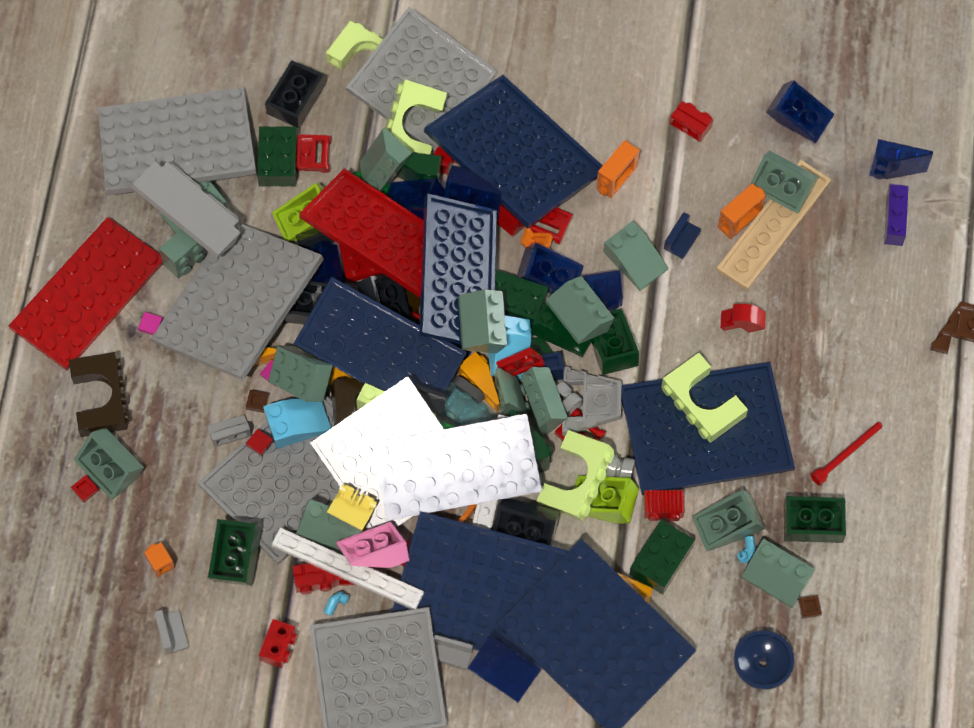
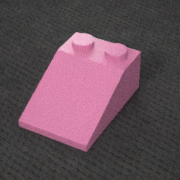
M391 521L336 542L351 566L392 568L409 561L406 542Z

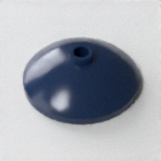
M765 630L755 631L746 635L738 643L734 653V666L737 674L746 684L756 689L769 690L781 686L788 680L794 668V654L789 643L777 633ZM761 661L765 662V663H766V666H765V667L760 666V665H759V662H761Z

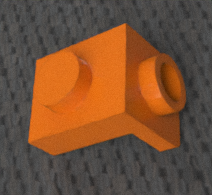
M525 228L524 234L521 237V244L528 253H548L553 236L550 233H533L530 228Z

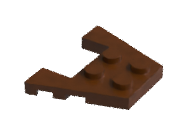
M959 303L947 324L932 344L931 351L947 354L952 337L974 343L973 304Z

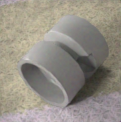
M561 382L556 388L567 417H569L576 408L579 409L583 400L576 393H571L572 389L565 382Z
M614 455L612 462L609 463L606 469L605 477L631 478L635 460L626 457L621 460L619 456Z

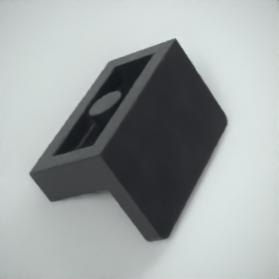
M315 228L295 235L298 245L310 251L335 242Z
M414 384L432 412L441 416L448 395Z

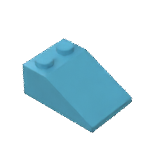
M505 316L507 346L497 354L488 353L491 376L495 377L497 361L530 348L531 328L529 319ZM524 373L517 375L516 378L521 381L520 376Z
M299 398L282 400L263 406L276 449L320 436L331 429L322 402H306Z

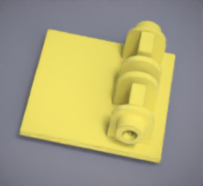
M342 484L327 513L362 531L377 502L374 501V498L367 495L362 498L363 492L359 496L357 495L359 490L354 493V488L347 484L346 486Z

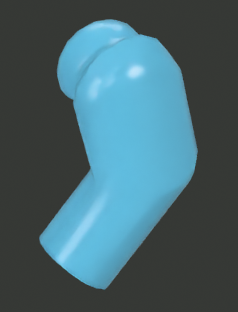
M754 536L744 538L746 548L737 554V558L741 563L749 562L756 551Z
M339 591L332 595L323 612L332 616L337 604L340 602L347 604L349 595L345 594L344 591Z

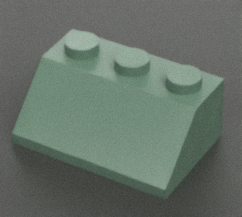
M385 127L360 161L362 180L380 192L389 186L412 154Z
M769 151L763 156L750 185L753 183L756 187H760L767 198L798 214L810 196L819 176Z
M582 276L567 281L545 301L578 344L608 332L615 319Z
M480 290L459 295L458 305L462 350L496 354L507 346L503 291Z
M531 367L520 377L541 437H545L567 420L568 417L549 367Z
M107 428L91 432L74 459L111 500L115 499L134 483L144 468Z
M309 499L295 534L342 555L343 553L338 548L336 542L361 533V530L327 513L330 506Z
M763 539L741 578L793 608L811 580L815 569Z

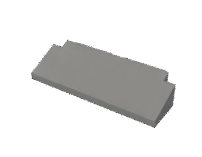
M154 162L131 185L134 191L214 257L218 258L235 244L240 234V231L235 228L239 221L238 217L212 195L202 191L200 185L174 164L167 162L161 167Z

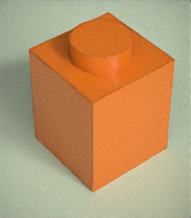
M161 542L150 545L144 552L157 577L175 568L171 557Z

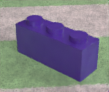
M890 184L886 199L884 244L903 246L907 228L909 186Z

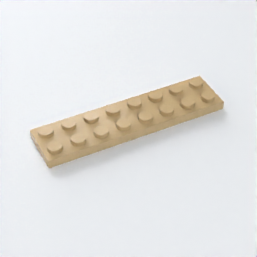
M802 160L797 165L819 176L800 212L797 214L770 199L716 269L718 273L746 291L750 289L831 183L832 179Z

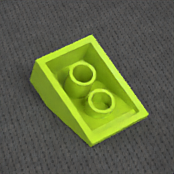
M314 183L272 212L285 241L293 242L297 240L295 235L314 228L300 219L299 214L325 187Z
M578 476L574 489L579 487L587 476ZM605 477L598 487V494L590 505V512L587 517L611 523L630 524L639 488L631 478Z

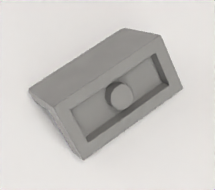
M245 415L208 425L214 447L251 436Z
M162 610L154 612L165 654L188 649L189 646L180 612L175 611L168 614H163Z
M434 635L437 662L468 671L473 654V645Z

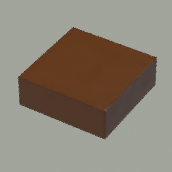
M250 390L246 410L264 413L263 406H266L268 403L269 393Z
M818 595L798 598L802 619L822 615Z

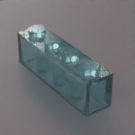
M450 382L444 393L448 396L442 411L443 414L460 426L498 418L497 414L493 415L488 412V409L483 404H477L468 393L460 392L456 385Z

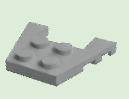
M564 367L563 382L567 385H584L583 417H568L562 423L563 436H566L568 430L577 433L621 419V381L599 375L596 377L587 374L585 371L580 370L578 372L571 370L570 367Z

